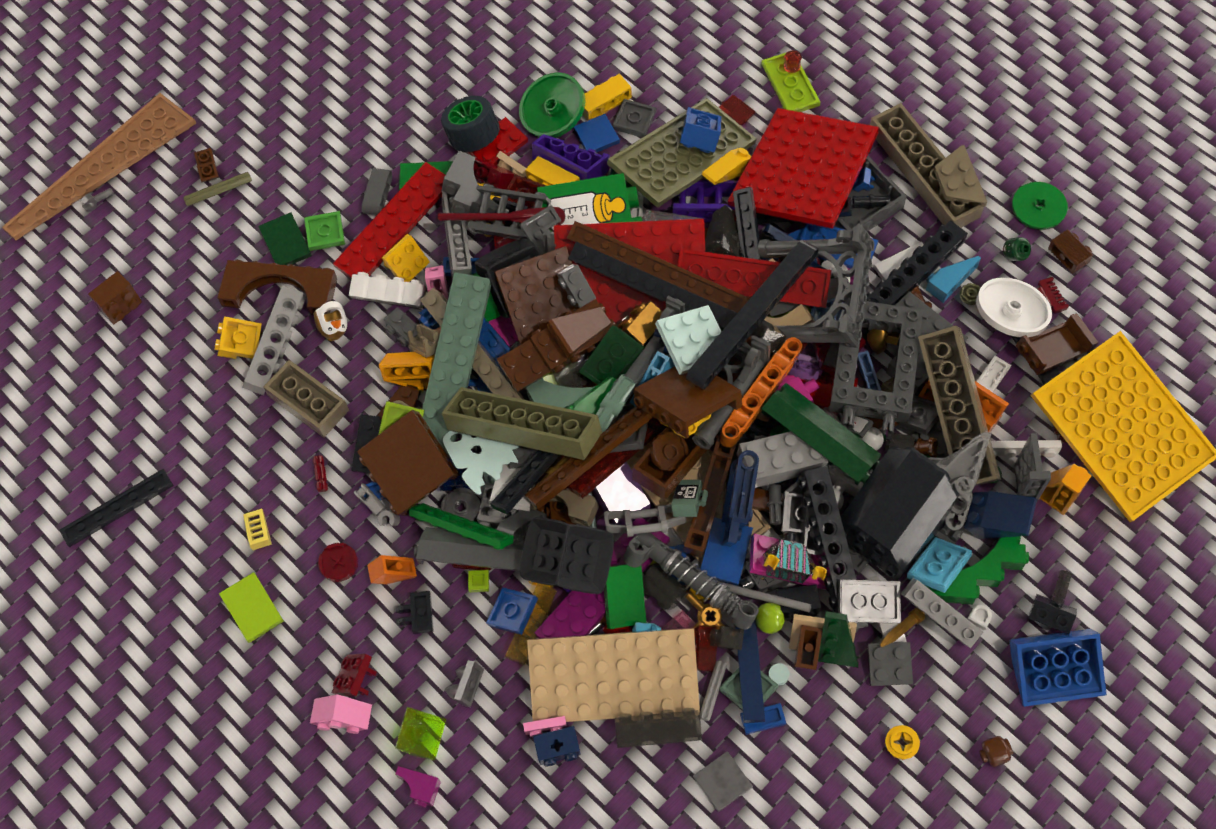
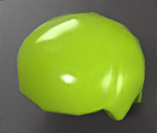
M770 602L762 604L758 608L759 612L755 618L756 625L767 634L777 633L785 623L780 605Z

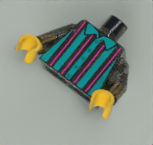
M785 533L784 539H779L776 544L770 545L763 553V566L767 567V576L802 584L810 575H812L814 580L817 577H820L822 580L825 579L827 570L824 567L815 565L808 553L807 546L797 543L796 534Z

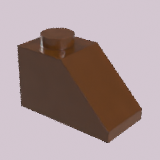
M801 626L794 667L817 670L823 628Z

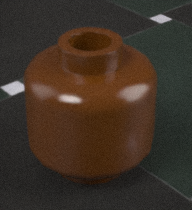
M995 736L983 741L981 745L982 750L979 751L982 761L984 763L988 762L991 767H997L1009 762L1011 755H1013L1008 739H1003L1001 736Z

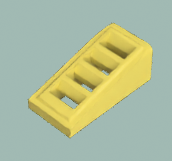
M263 509L243 514L251 549L256 550L272 545ZM258 515L260 516V518H258V519H255V520H252V521L249 520V518H252V517H255V516H258ZM261 522V524L251 527L252 524ZM262 528L261 531L255 533L252 532L254 530ZM263 534V537L254 539V537Z

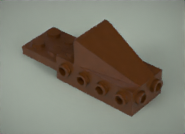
M595 299L576 311L570 310L564 316L549 320L547 328L534 331L531 334L530 340L497 358L498 364L517 393L548 374L561 372L566 368V365L578 362L582 358L581 356L586 353L591 354L612 324L616 325L605 314L606 309L602 303H598Z

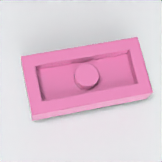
M565 716L523 723L524 732L526 735H530V737L540 735L542 732H552L567 728Z

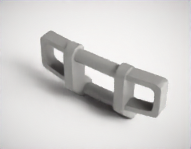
M671 504L637 511H630L628 509L604 512L606 531L610 533H627V537H633L634 534L657 531L666 533L668 528L686 523V517L666 520L665 514L672 512ZM659 516L660 523L632 525L631 519ZM625 519L626 525H611L609 520Z

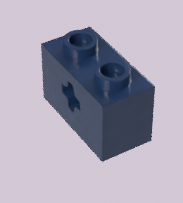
M574 726L533 736L539 764H544L545 767L557 764L556 761L563 759L566 762L577 759V756L581 755ZM556 744L560 746V751L558 752L554 749Z

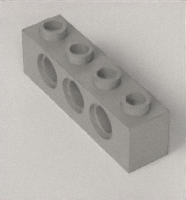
M912 578L901 592L903 597L965 646L971 648L982 635L983 631L919 580Z

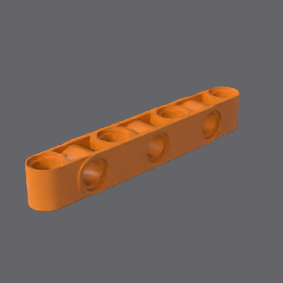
M791 337L784 342L742 398V407L733 410L724 424L719 437L720 443L723 446L733 447L759 415L762 407L788 375L802 349V343L799 339ZM751 404L754 406V408L748 407L747 405ZM726 433L732 434L733 437L727 436Z

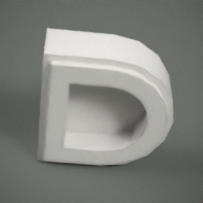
M977 605L972 609L967 619L974 625L986 630L991 621L992 613L987 606Z

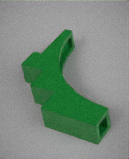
M1021 536L1001 537L985 558L973 566L961 570L945 593L928 586L926 587L946 603L973 605L976 598H979L980 595L979 586L998 587L1000 582L1004 580V569L1022 570L1025 564L1029 562V552H1026L1025 544H1020Z

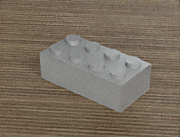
M792 432L740 443L736 453L737 457H739L742 452L751 450L758 455L759 465L755 488L800 477L799 473L827 466L829 462ZM744 456L742 462L745 466L751 467L754 460L751 456Z

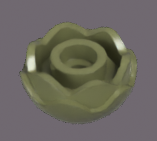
M972 283L963 285L959 293L961 300L967 305H976V298L981 287Z

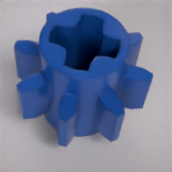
M426 308L419 312L421 315L418 319L420 324L431 329H436L440 326Z

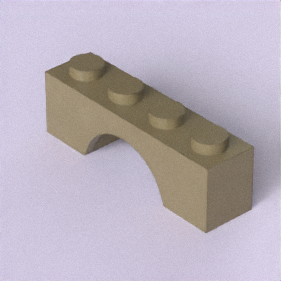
M569 488L562 490L549 501L564 504L568 508L569 518L572 523L591 527L599 508L593 496L588 494L582 496ZM531 504L530 509L536 510L537 508Z

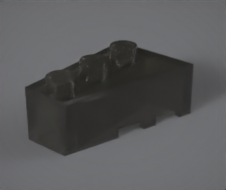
M724 205L712 215L705 238V251L739 257L740 241L736 211Z

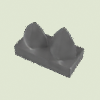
M468 660L466 665L456 670V674L461 680L460 683L445 689L448 696L461 705L471 708L484 668L475 661Z

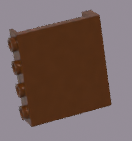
M675 366L633 389L634 403L638 408L644 410L650 416L661 421L664 425H667L685 438H689V426L720 408L729 405L737 410L742 407L741 390L716 376L708 387L703 390L686 380L687 373L679 375Z
M411 410L357 451L360 455V462L371 472L369 473L371 479L380 486V493L389 500L393 513L399 516H406V511L450 479L455 480L460 476V473L420 412Z

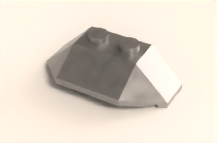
M797 481L784 491L781 532L786 537L787 532L796 534L795 541L790 540L792 544H803L802 553L805 552L806 554L807 552V554L820 555L818 548L815 547L813 542L815 535L813 528L810 527L808 522L810 515L808 509L804 506V491L800 488ZM813 485V492L819 495V487ZM819 504L818 512L824 515L825 508Z

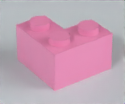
M338 694L314 699L310 724L317 725L319 730L329 731L330 728L341 729L342 727L346 728L348 733L358 734L359 731L368 729L372 705Z

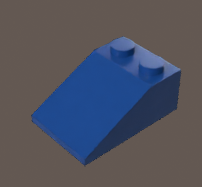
M688 107L680 143L688 148H700L701 151L710 153V151L715 152L721 133L722 116Z

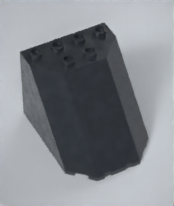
M891 446L841 516L847 544L855 552L866 557L871 564L882 569L888 577L898 581L934 539L959 496L957 489L949 483L951 478L948 472L937 466L936 463L923 456L913 447H906L905 450H902L898 446Z

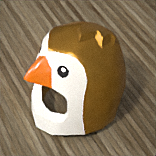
M329 301L315 310L313 313L315 324L322 336L329 341L340 339L347 329V319L342 305L336 301ZM336 309L334 312L324 315L328 310Z

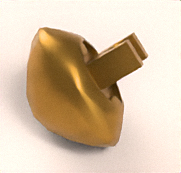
M872 329L867 333V341L871 349L876 354H880L886 350L887 343L897 345L900 334Z

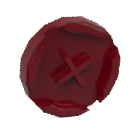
M333 543L328 545L320 554L318 567L321 574L327 580L342 582L355 574L358 568V557L355 550L347 544Z

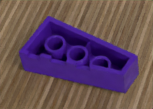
M544 134L532 143V160L540 156L573 173L580 180L603 177L609 171V165L607 164L610 158L609 154L603 153L600 155L596 153V150L589 148L587 151L579 148L577 144H565L564 140Z

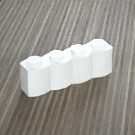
M358 272V275L352 274L349 296L353 299L423 308V303L420 299L425 296L426 286L422 284V281L411 280V282H404V279L399 277H393V280L386 279L387 277L378 274L375 277H369V274L364 272Z

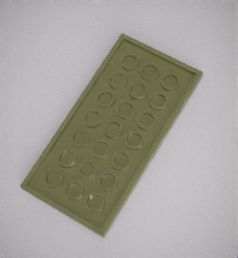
M706 98L691 108L722 116L721 133L715 152L710 151V153L701 151L700 148H688L680 143L686 116L685 111L610 157L607 164L618 174L624 173L625 180L632 186H636L637 190L658 208L704 178L701 175L702 172L729 151L737 148L748 149L756 143L757 138Z

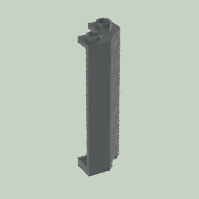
M426 527L419 539L418 546H415L414 558H416L419 564H423L424 561L520 571L525 539L518 544H511L504 549L498 550L494 549L493 546L478 543L477 540L464 538L458 533L448 532L447 529Z

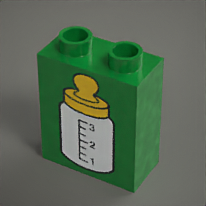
M624 173L537 187L538 192L545 193L551 200L553 207H559L565 212L566 218L561 225H573L574 221L581 224L642 221L641 216L631 218L630 209L639 208V200L636 186L626 187ZM542 204V208L550 206V204ZM554 226L549 229L550 232H554Z

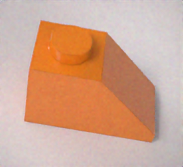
M380 555L367 565L370 582L373 584H391L417 577L413 558Z

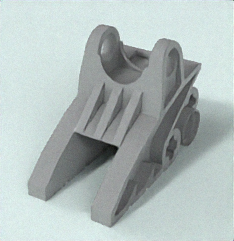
M984 431L974 437L960 450L946 458H929L937 466L948 472L951 478L949 480L950 485L952 486L955 483L954 488L959 493L958 498L965 501L961 502L957 498L946 518V525L952 530H959L966 521L973 498L972 490L978 481L992 432ZM956 513H959V521L956 523L954 522V516Z

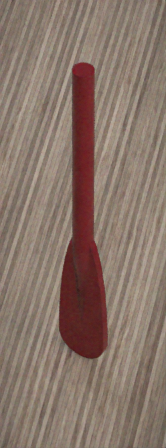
M547 207L524 209L511 213H438V221L511 220L522 223ZM553 207L562 220L557 225L563 224L566 218L565 212L559 207Z

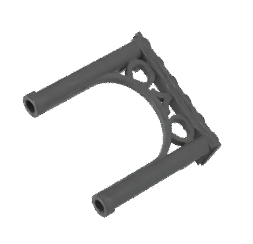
M857 224L853 231L839 230L836 238L803 240L818 248L819 251L816 257L830 261L835 266L838 274L837 295L827 313L817 321L807 325L758 326L751 334V337L754 335L765 339L769 343H784L788 338L795 337L801 343H849L854 348H858V342L862 337L861 322L864 321L863 307L867 302L868 272L872 267L871 251L874 250V240L871 239L862 224ZM760 240L758 254L760 258H785L800 240ZM830 254H841V256L836 260ZM849 258H853V267L847 271L843 270L841 267L844 262ZM854 276L853 285L849 284L847 277ZM851 296L849 307L847 304H845V302L848 299V297ZM843 309L846 310L847 313L844 314V317H841L840 321H836L834 316L837 312Z
M667 296L666 308L662 312L660 319L685 312V303L679 299ZM754 335L751 338V346L745 342L733 356L742 363L739 365H728L727 363L723 368L728 383L740 389L742 397L760 371L770 361L771 343ZM653 336L625 373V376L636 383L634 388L640 384L656 352L659 351L664 354L665 344L662 338ZM740 372L738 377L733 382L732 373ZM633 390L631 391L625 402H627L630 396L633 394ZM726 405L713 412L711 417L702 423L693 436L694 443L700 448L710 449L714 443L715 436L734 408Z

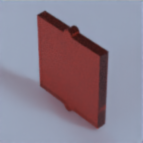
M732 95L725 102L723 101L722 105L719 106L722 111L741 126L744 123H748V120L756 113L754 109L735 95Z

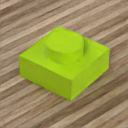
M489 570L468 571L469 593L489 592Z

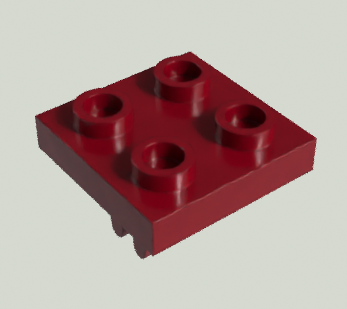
M348 654L341 663V671L333 682L331 693L341 696H357V694L368 696L369 691L360 686L365 674L369 676H376L377 674L376 671L369 668L372 657L367 654Z

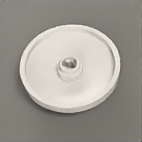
M995 278L989 280L980 288L976 298L977 309L983 319L993 328L1011 336L1022 337L1027 335V337L1039 335L1047 328L1052 318L1051 306L1045 296L1033 286L1017 279Z

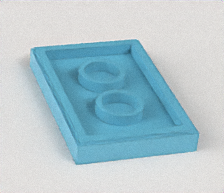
M934 537L908 571L907 578L910 580L912 578L917 579L922 584L945 593L971 558L972 550Z

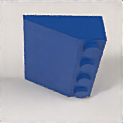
M1093 629L1070 631V634L1062 632L1009 640L1013 668L1024 707L1107 695L1100 633Z

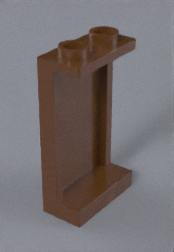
M1075 313L1070 315L1066 322L1049 328L1039 335L1033 337L1022 336L1016 347L1029 363L1030 368L1034 370L1036 375H1040L1090 353L1099 342L1079 315Z

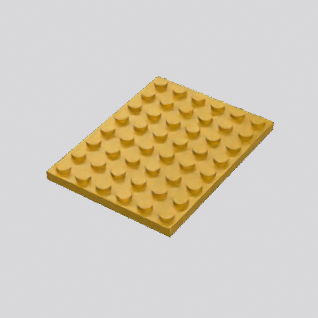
M1121 331L1030 395L1129 522L1137 519L1216 459V449Z

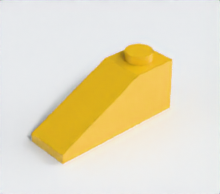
M743 148L731 150L704 170L701 175L714 185L740 177L751 155Z

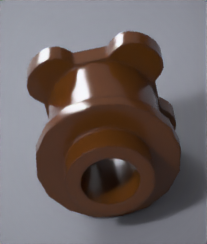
M930 437L929 440L918 438L917 442L914 443V448L921 454L937 458V439Z

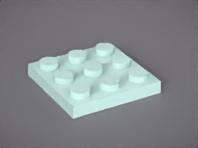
M709 305L657 320L655 323L679 375L688 373L693 364L722 332Z

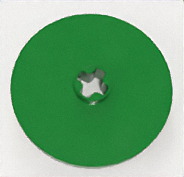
M1031 182L1021 186L1016 191L1012 200V209L1016 218L1024 225L1033 229L1046 230L1056 227L1064 220L1068 210V203L1064 194L1055 186L1045 182Z

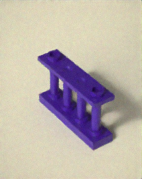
M699 180L676 195L679 196V203H673V220L704 219V222L736 223L735 207L722 204V197H730L738 181H725L714 185L709 180ZM686 196H697V204L686 203ZM704 197H715V204H704Z

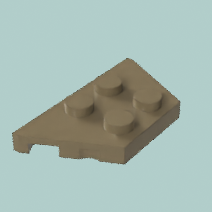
M961 145L934 167L935 175L945 200L960 201L966 204L975 202L980 203V206L984 207L987 205V199L964 145Z

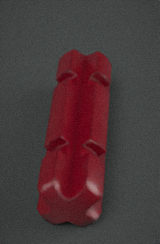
M322 455L314 456L316 488L318 492H326L328 485L326 483L324 458Z

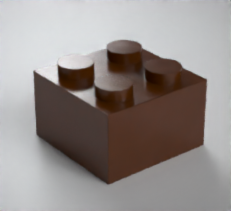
M118 271L88 293L100 312L113 325L121 321L124 316L142 303L132 285Z

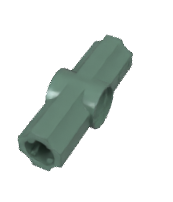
M623 374L618 378L611 392L609 391L600 404V409L596 413L602 433L608 429L614 417L618 416L626 403L625 400L636 385L632 379Z

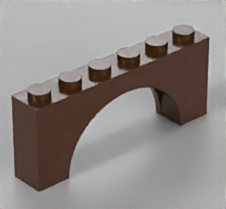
M238 259L227 260L217 298L222 307L240 308L244 299L261 286L273 283L289 284L299 288L307 295L308 310L311 315H314L315 310L323 304L333 301L337 276L335 271L330 268L299 267L292 264L279 265L277 263L266 264L258 261L245 262Z

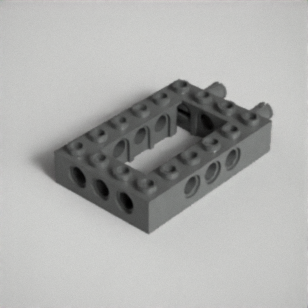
M847 299L845 302L849 307L851 299ZM867 301L863 307L864 321L861 322L860 329L864 327L868 328V330L877 329L887 331V333H900L897 343L899 348L895 359L897 364L893 375L895 380L892 392L854 387L860 341L858 342V348H854L849 343H839L829 411L843 413L841 424L846 427L849 421L848 429L854 428L855 415L882 419L881 433L886 435L888 427V435H893L894 423H908L911 415L919 350L918 336L921 334L923 310Z

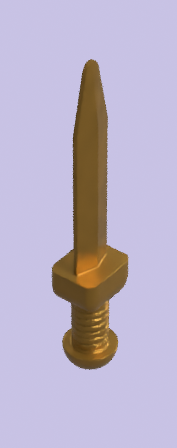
M918 608L908 613L909 616L885 636L880 643V647L895 642L912 626L921 623L925 619V613Z

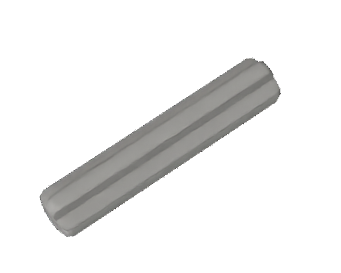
M716 661L701 708L699 718L704 721H709L726 670L727 664L722 661Z

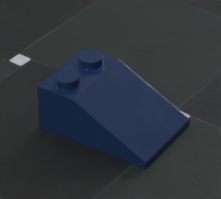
M993 491L974 492L964 528L978 539L1028 536L1037 499L1035 497Z

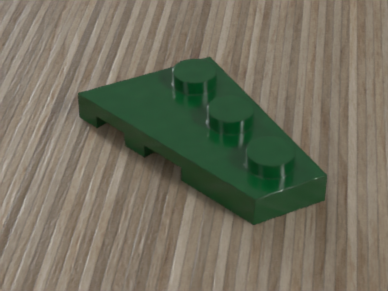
M826 611L818 662L859 668V661L856 656L847 614Z

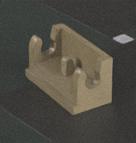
M422 324L416 325V331L418 332L416 337H413L412 331H408L410 350L426 358L436 353L439 340L437 331Z

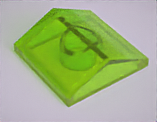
M407 707L395 749L412 756L435 760L446 719Z

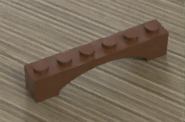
M719 435L702 487V491L704 489L708 491L706 505L704 507L699 506L697 517H693L683 548L684 553L702 558L736 448V444L733 447L723 446L720 443Z

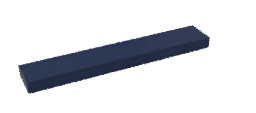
M754 620L749 629L744 630L735 626L743 723L765 722L756 620Z

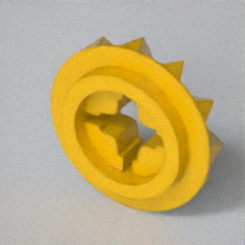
M899 725L889 730L886 735L885 744L887 751L894 758L905 760L912 758L918 752L920 740L912 728ZM901 734L904 741L909 743L904 746L903 751L900 744L894 743L900 740Z

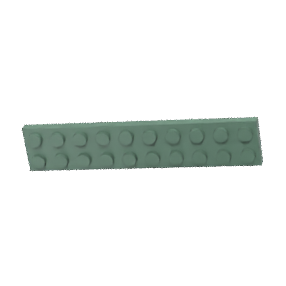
M454 272L422 408L424 410V420L450 460L451 457L443 443V437L450 430H447L442 412L461 387L468 388L492 285L489 278ZM457 433L451 436L450 440L452 442H455Z

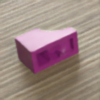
M398 766L395 775L409 785L411 790L410 798L412 801H415L414 805L426 808L427 805L433 807L441 784L439 778Z

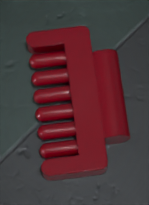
M1049 277L1039 281V288L1037 290L1045 296L1053 313L1056 314L1067 310L1069 305L1066 304V301H1063L1062 294H1058L1060 291L1056 290L1058 287L1053 282L1054 278Z

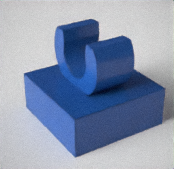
M865 167L860 171L853 185V190L860 192L863 189L870 191L874 188L870 184L875 180L871 176V169Z

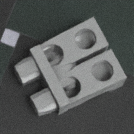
M485 483L477 521L482 525L497 529L503 520L519 510L512 509L508 514H504L493 509L489 505L494 484Z

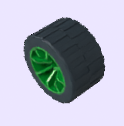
M474 95L458 99L451 103L442 113L441 124L451 146L457 151L474 152L492 143L500 130L490 102L482 96Z

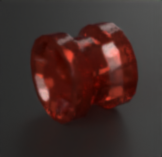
M792 50L785 54L783 64L785 71L795 73L800 70L802 57L799 52Z

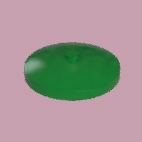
M555 72L538 78L526 89L520 101L519 116L523 126L533 136L538 138L543 134L554 138L566 134L579 122L584 112L586 102L584 90L574 77L565 73Z

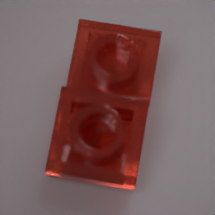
M698 625L694 628L697 647L695 648L697 670L713 672L717 655L716 627Z

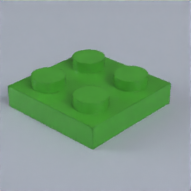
M340 211L304 218L310 251L345 245Z

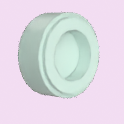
M780 663L771 666L768 677L776 682L778 686L784 685L790 676L789 669Z

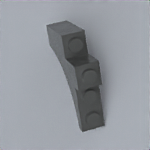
M461 151L458 152L445 175L441 191L455 196L451 212L479 213L483 194L476 189L478 183L473 170L476 157ZM491 199L489 200L487 213H497L499 205Z

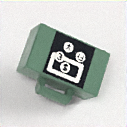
M682 480L678 484L671 504L674 517H697L699 506L704 507L706 505L708 491L705 489L702 491L701 480Z

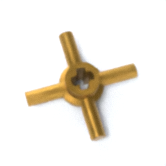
M691 591L685 596L698 610V622L692 627L694 628V637L704 627H715L728 641L734 636L721 623L722 614L719 608L715 609L710 604L704 605ZM712 611L714 613L712 615L713 620L706 621L707 615L705 613Z

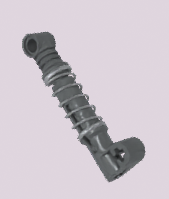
M650 532L637 534L629 542L623 556V560L628 566L639 567L648 558H651L661 566L664 572H670L669 575L673 574L678 578V582L680 580L687 585L686 588L690 587L695 590V595L699 593L705 598L704 602L710 598V606L720 610L723 608V612L728 611L727 615H731L736 627L744 630L751 627L759 612L757 605L748 600L741 601L739 597L736 599L737 596L735 594L732 596L733 593L730 591V587L725 583L717 586L716 577H710L707 575V570L702 571L698 568V564H692L689 557L684 558L681 556L680 550L670 548Z

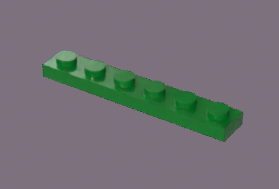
M422 503L409 509V516L417 518L418 521H425L434 527H441L447 529L448 532L458 533L464 538H471L477 540L478 543L493 546L494 549L501 550L513 544V535Z

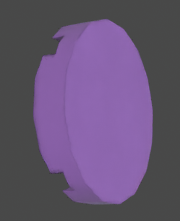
M798 360V363H794L788 374L801 379L811 380L814 378V380L821 378L823 370L815 363Z

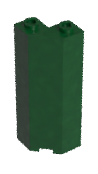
M787 383L781 387L780 391L777 390L762 407V414L767 418L769 415L855 480L857 486L860 482L863 484L871 475L870 471H874L880 462L882 455Z

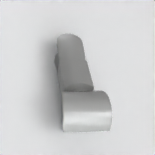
M362 483L361 488L358 491H354V494L378 516V524L380 526H385L388 523V517L390 518L389 524L391 526H398L400 516L394 514L392 510H385L387 507L366 484ZM366 493L369 495L367 499L364 497Z

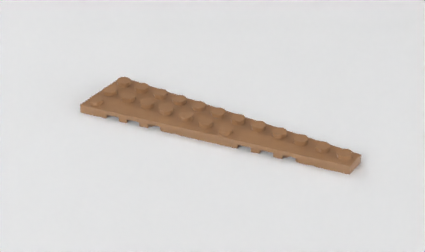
M159 93L2 227L3 230L14 240H18L86 194L99 188L102 184L196 124L195 119L163 94Z

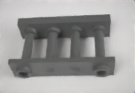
M490 184L477 185L476 187L483 194L479 213H487L491 195L500 197L497 213H505L508 198L518 199L515 211L523 210L525 201L535 202L534 208H542L543 203L551 205V200L542 192H536L535 194L494 188ZM476 220L475 222L469 221L467 227L473 233L516 240L528 239L519 226L520 223L513 222L510 227H505L502 224L503 220H495L493 224H486L485 220Z

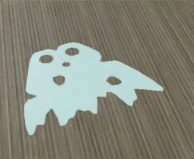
M449 431L443 437V443L456 468H467L463 472L462 478L476 494L480 495L482 493L480 487L485 485L482 479L483 472L492 476L495 480H499L504 464H509L510 462L518 463L512 451L519 448L518 445L482 437L472 438L471 435L459 433L462 435L460 441L452 442L450 440L451 436L459 433L455 431ZM474 446H480L482 451L480 454H476L471 449Z

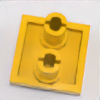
M409 234L405 235L382 257L385 267L390 269L395 277L403 278L404 282H410L430 263L416 241Z

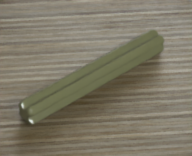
M245 172L188 194L183 198L186 205L190 206L251 182L252 178L249 172Z

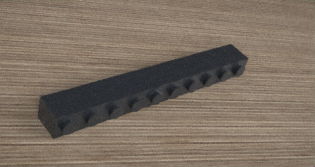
M577 241L568 258L575 264L665 304L667 296L679 299L685 303V312L709 305L719 327L723 330L737 314L730 309Z

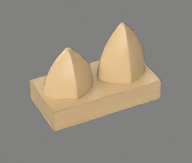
M500 151L496 157L500 161L497 166L509 171L512 169V172L517 174L515 184L520 182L526 176L525 169L527 168Z

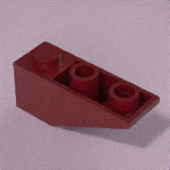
M475 158L473 167L475 179L485 184L493 185L494 188L513 191L517 174L503 167Z

